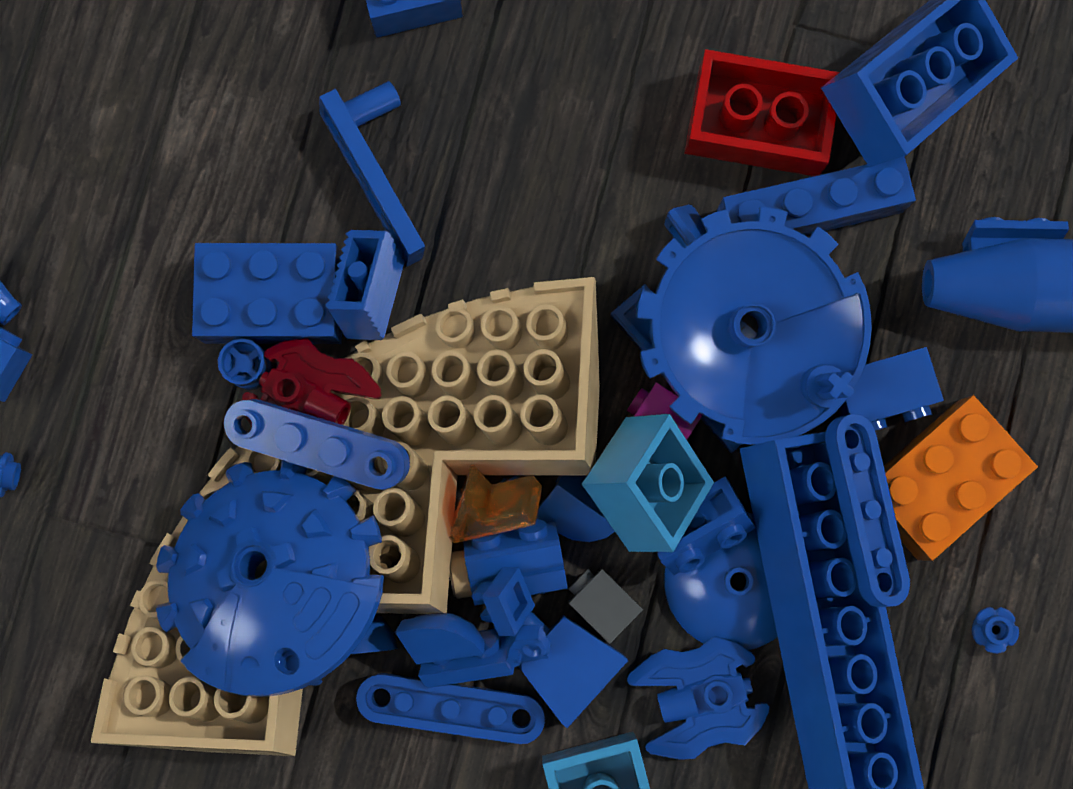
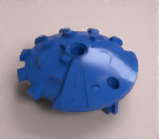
M759 207L758 221L731 224L728 209L702 218L701 221L707 233L691 242L685 248L673 238L656 258L658 262L667 267L656 292L651 293L641 290L637 302L636 317L650 319L653 349L640 352V359L646 375L652 378L660 373L663 374L670 387L679 396L669 406L679 418L692 424L700 413L713 421L724 424L721 439L732 443L751 445L796 437L823 423L840 408L847 398L853 395L854 388L866 364L870 348L872 331L870 304L865 285L859 273L856 272L845 278L837 264L829 256L839 244L818 226L809 238L798 231L784 226L788 212L777 208ZM745 314L753 316L758 323V333L753 339L744 336L740 329V320Z
M281 460L280 470L254 473L252 463L243 462L226 470L229 483L217 490L209 498L205 499L198 493L193 494L186 501L180 512L188 521L175 547L164 545L161 547L157 558L156 568L158 572L169 573V602L158 605L156 612L161 628L168 632L177 627L181 637L190 648L180 660L188 671L205 683L226 692L252 697L277 696L303 689L309 685H320L322 683L321 679L335 670L356 649L374 620L383 593L384 575L370 574L369 546L381 543L382 537L380 528L373 515L360 522L354 510L346 502L357 491L347 480L333 476L326 485L311 476L305 475L307 467ZM267 560L266 571L261 577L255 579L256 568L261 562Z

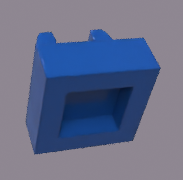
M519 567L502 568L493 582L484 581L480 583L471 595L475 601H484L486 608L480 617L482 621L493 623L499 636H515L535 607Z

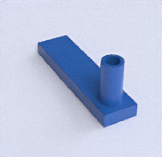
M387 81L346 102H343L336 89L319 96V111L323 121L387 232L391 233V238L394 239L393 243L397 244L396 248L400 250L399 254L405 260L404 264L406 267L420 261L423 258L425 245L358 129V126L401 106V101L395 87L390 81Z

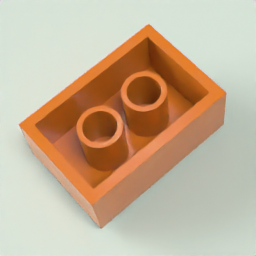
M974 395L955 402L884 465L901 542L917 560L933 561L1038 468L1035 462Z

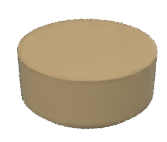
M464 550L451 552L450 580L453 595L457 599L471 597L472 595Z

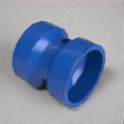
M244 338L234 339L225 344L218 357V368L222 376L230 383L247 390L261 387L259 380L262 374L270 372L273 369L272 361L264 356L265 350L252 340Z

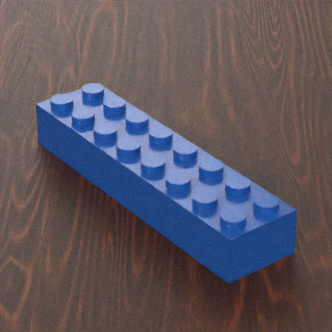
M826 432L777 439L740 448L808 789H924L886 607L870 605L860 593L826 447ZM877 577L878 585H879V587H880V580H879V578Z

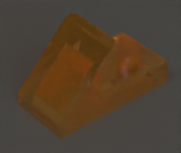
M470 465L457 500L449 537L453 543H458L535 525L542 485L533 475L492 485L474 465Z

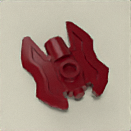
M308 338L283 341L267 349L264 352V356L274 364L276 362H279L277 368L262 374L259 380V384L262 386L261 392L263 393L261 399H258L257 395L245 392L242 396V400L258 399L344 425L349 416L351 404L335 393L375 400L380 399L382 393L378 384L358 362L352 358L334 359L319 352ZM245 416L246 419H247V421H248V423L250 424V426H251V428H252V422H251L250 418L247 417V416Z

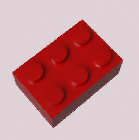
M705 49L699 66L684 154L809 176L820 175L829 163L837 116L821 87L840 72Z

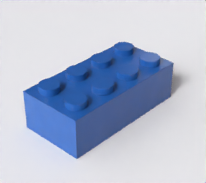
M929 0L822 86L821 89L868 167H872L910 153L1014 63L1018 56L986 0Z

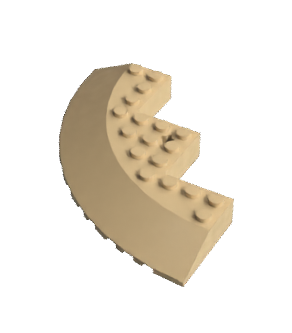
M594 277L534 282V287L511 292L508 288L490 292L491 296L478 298L466 303L462 299L448 304V309L425 317L419 314L391 327L392 332L385 335L384 339L374 340L370 343L365 340L355 346L357 351L346 357L352 358L365 368L381 388L382 395L380 399L375 400L335 393L351 404L350 413L344 426L398 442L405 448L410 460V468L406 478L398 485L388 489H375L347 480L357 491L346 502L354 510L360 522L373 515L380 528L382 537L381 543L369 546L370 574L384 575L383 593L376 613H447L458 475H588L595 465L600 381L596 280ZM239 446L235 450L230 447L208 473L210 480L199 494L207 499L217 490L228 484L226 470L234 465L243 462L252 463L254 473L280 470L281 459ZM378 456L375 459V468L379 473L385 474L388 468L387 462L384 458ZM307 468L305 475L311 476L326 485L333 477V475ZM182 517L172 535L166 534L149 563L153 565L147 581L141 591H136L130 604L134 609L129 617L124 635L120 633L118 635L113 650L114 653H117L110 677L109 679L104 678L91 743L199 752L295 756L303 689L277 696L252 697L226 692L213 687L193 675L180 661L190 648L181 637L177 627L165 632L159 624L156 607L169 602V573L158 572L156 568L157 558L161 547L164 545L175 547L188 521L185 517ZM267 560L261 562L256 568L255 579L261 577L266 571ZM399 561L397 565L391 568L392 562Z

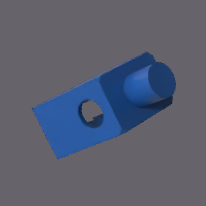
M531 612L523 625H541L543 627V631L551 642L549 658L522 662L519 668L561 724L568 728L628 662V659L620 651L565 615H562L549 628Z

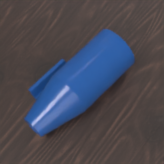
M998 217L974 220L962 243L963 251L965 252L931 259L926 262L922 276V296L925 306L1018 332L1073 333V239H1063L1069 231L1068 221H1049L1045 218L1016 221L1003 220Z

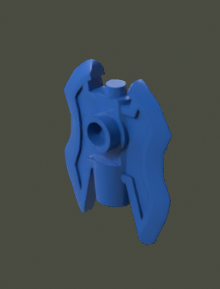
M714 636L697 649L685 652L663 649L651 655L634 669L627 678V682L631 686H677L657 694L660 710L665 723L686 720L650 740L645 746L646 751L653 755L682 760L695 759L708 747L722 743L745 746L762 728L769 713V706L765 702H756L754 707L746 706L745 702L749 701L747 695L753 693L750 678H742L741 672L737 673L736 668L740 665L745 667L752 665L755 662V656L736 642Z

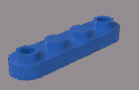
M248 399L236 402L228 409L224 418L226 435L231 442L239 447L381 490L391 488L401 483L409 472L410 460L408 453L401 444L394 440L262 400ZM244 416L249 417L252 422V429L249 433L244 431L241 426ZM378 456L384 458L387 462L388 468L385 474L379 473L375 468L374 463Z
M850 414L838 417L827 427L825 442L858 587L864 600L872 606H897L908 596L910 578L877 435L871 422L862 415ZM877 577H878L879 580H880V587H879V585H878Z
M378 673L370 676L361 684L356 697L360 713L367 720L375 723L515 744L530 743L541 734L545 724V714L541 704L534 697L527 694L461 684L428 688L424 686L420 678ZM379 688L386 689L391 697L389 704L379 705L376 703L374 692ZM523 709L530 714L531 719L527 725L518 726L513 722L512 715L516 710Z

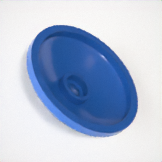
M747 512L755 525L753 514ZM756 528L748 532L746 538L738 545L728 549L721 548L705 557L703 564L693 571L679 572L673 575L665 567L664 589L669 608L680 626L696 640L705 644L712 637L716 636L736 642L747 650L766 645L778 637ZM737 572L742 573L746 577V585L739 591L734 590L730 585L731 576Z

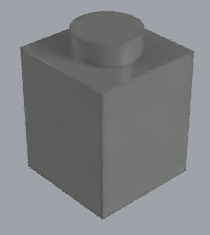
M601 568L595 574L587 569L568 588L574 594L568 603L609 644L643 611Z

